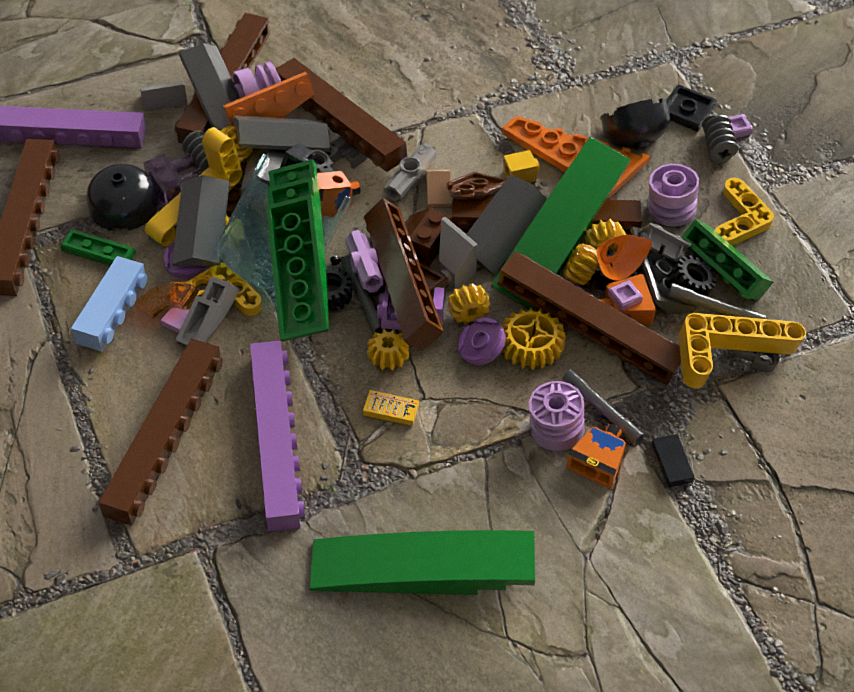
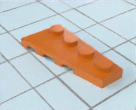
M303 72L223 105L229 124L233 127V115L283 118L315 95L308 74Z

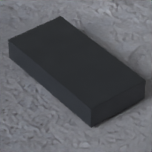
M678 434L654 438L652 446L668 487L694 482L695 476Z

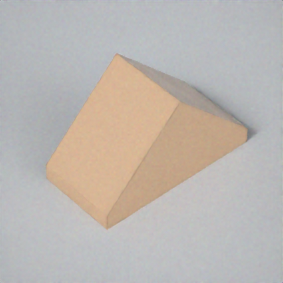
M450 170L426 171L428 207H451V195L446 187V183L450 181Z

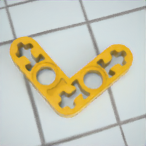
M729 178L726 180L723 194L739 211L741 216L719 225L715 231L733 246L768 230L772 225L774 214L744 181L739 178ZM749 201L754 206L747 207L742 202ZM745 225L749 230H740L737 226Z
M227 263L210 267L177 287L171 293L172 306L176 304L189 310L196 295L202 297L205 291L198 290L196 287L200 284H208L211 276L243 288L238 292L233 302L243 314L255 316L262 310L261 296Z

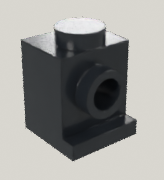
M297 143L285 152L280 168L312 160L314 151Z

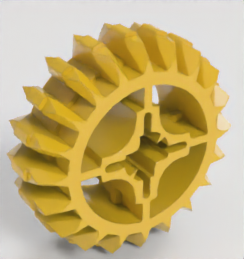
M532 308L528 312L520 309L518 314L512 312L510 318H505L501 325L506 335L505 345L501 353H504L506 360L512 359L513 366L520 363L522 370L525 366H530L532 371L535 366L543 369L545 363L552 366L554 360H559L561 353H563L566 340L562 324H559L558 318H552L550 313L543 314L541 309L538 312H534Z

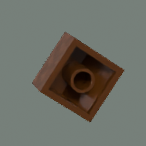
M433 208L412 214L405 221L418 261L427 266L431 265L440 251L441 219L446 217L452 222L451 215Z

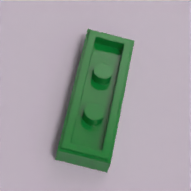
M73 229L70 230L60 245L63 252L109 266L112 265L117 256L132 260L136 255V250L133 247Z

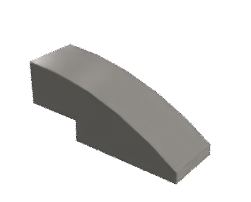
M211 276L202 297L196 295L176 341L188 345L191 338L205 342L226 316L240 289L229 282Z

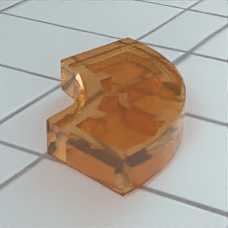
M170 282V284L160 287L155 286L146 291L136 300L134 306L154 319L160 312L169 308L186 310L200 290L188 283Z

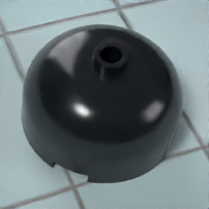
M664 98L659 99V103H654L652 99L630 103L616 108L617 110L610 116L609 113H604L600 116L604 134L612 144L624 148L635 146L636 150L649 147V143L659 139L666 132L670 123V114L666 99Z
M116 164L102 169L92 178L86 193L91 218L102 228L111 231L113 228L128 227V231L145 225L157 212L159 198L156 185L147 172L134 165Z

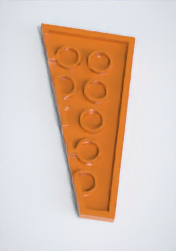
M515 116L502 127V134L530 150L563 172L567 171L589 139V137L577 133L574 136L565 134L563 129L555 127L554 130L545 128L539 122ZM600 141L601 143L610 147L609 143ZM610 147L630 158L631 161L607 199H610L650 162L651 155L643 153L640 156L631 153V149L623 147L622 150Z

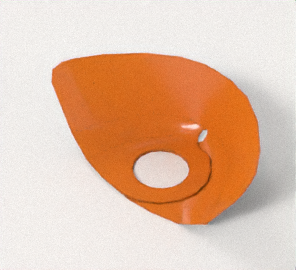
M620 235L605 241L596 250L600 270L607 278L614 281L629 277L648 255L652 247V241L635 235ZM616 243V252L608 257L606 255L608 247Z

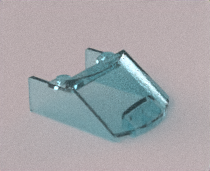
M263 153L214 249L223 262L239 277L259 288L275 292L266 206L269 205L267 188L270 187L260 181L270 162V158ZM345 196L334 219L326 215L322 216L325 252L351 203V199L348 196Z

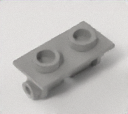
M651 222L639 231L640 237L652 241L651 250L658 252L662 246L661 255L673 262H677L680 258L684 257L685 254L682 252L691 246L682 237L673 235L664 230L660 225Z

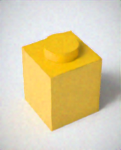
M530 150L504 156L503 173L506 179L512 175L529 183L536 182L537 172H539L540 167L537 158L534 159Z

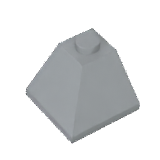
M443 217L441 219L439 273L448 278L450 287L457 289L476 276L478 244L449 219Z

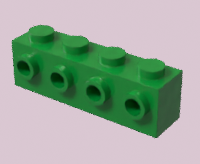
M695 219L681 236L683 240L691 244L687 249L696 256L700 255L707 262V267L711 266L712 270L716 269L721 274L720 278L729 285L733 284L738 289L736 292L744 299L759 301L774 283L708 224Z

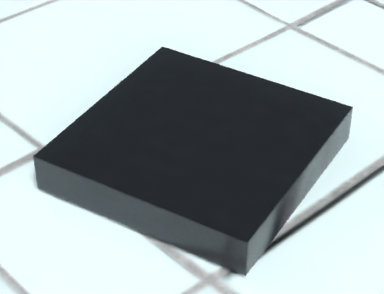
M677 84L666 100L670 121L697 132L702 127L703 120L709 117L717 105V99Z

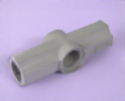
M427 143L419 145L410 157L401 160L400 169L384 186V193L390 200L395 202L401 200L411 187H415L420 183L421 175L437 156L432 146Z

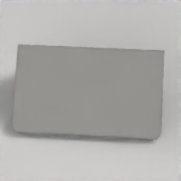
M184 82L140 89L144 111L188 104Z

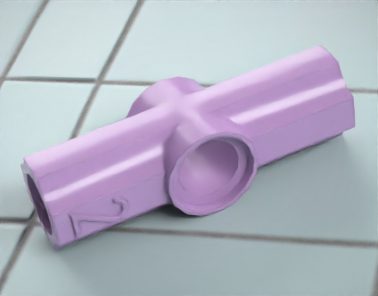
M359 230L352 231L349 236L345 237L352 271L358 275L363 289L368 290L369 293L378 291L383 286V277L379 270L376 250L370 247L365 234Z

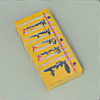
M370 390L363 409V416L413 426L419 408V400Z

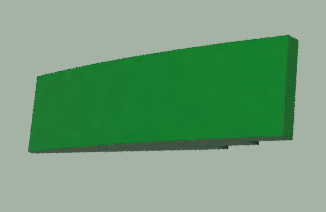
M590 136L507 261L517 251L522 255L528 256L532 261L544 268L550 269L554 274L559 275L568 257L582 239L631 159ZM498 273L491 287L525 308H532L534 310V306L497 285Z
M313 159L268 171L270 188H267L269 205L266 206L281 342L329 331L322 214L317 168Z
M424 531L313 539L310 591L477 595L478 590H506V585L535 586L534 531Z

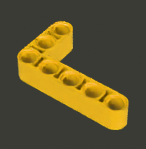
M213 127L205 132L202 139L209 167L201 175L229 181L230 191L242 177L241 165L233 139ZM181 192L152 217L145 226V233L164 247L169 246L175 241Z
M691 313L686 317L678 335L683 380L690 388L699 389L704 386L713 369L711 348L794 354L804 340L806 330L801 324L792 321Z

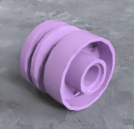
M271 62L264 63L263 68L261 65H256L255 76L249 68L233 72L234 89L237 90L240 98L281 82Z
M681 164L663 165L652 172L649 180L648 212L654 221L665 226L676 227L685 225L695 217L699 178L696 172L690 167Z
M562 381L547 382L538 386L532 392L529 399L531 436L538 445L547 450L564 451L574 447L583 437L585 431L584 399L582 394L570 383Z

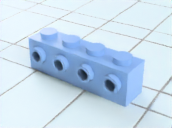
M119 256L115 258L71 327L75 344L102 352L107 343L109 344L112 341L118 325L124 322L126 312L130 306L132 307L135 304L139 291L146 286L148 277L143 263Z

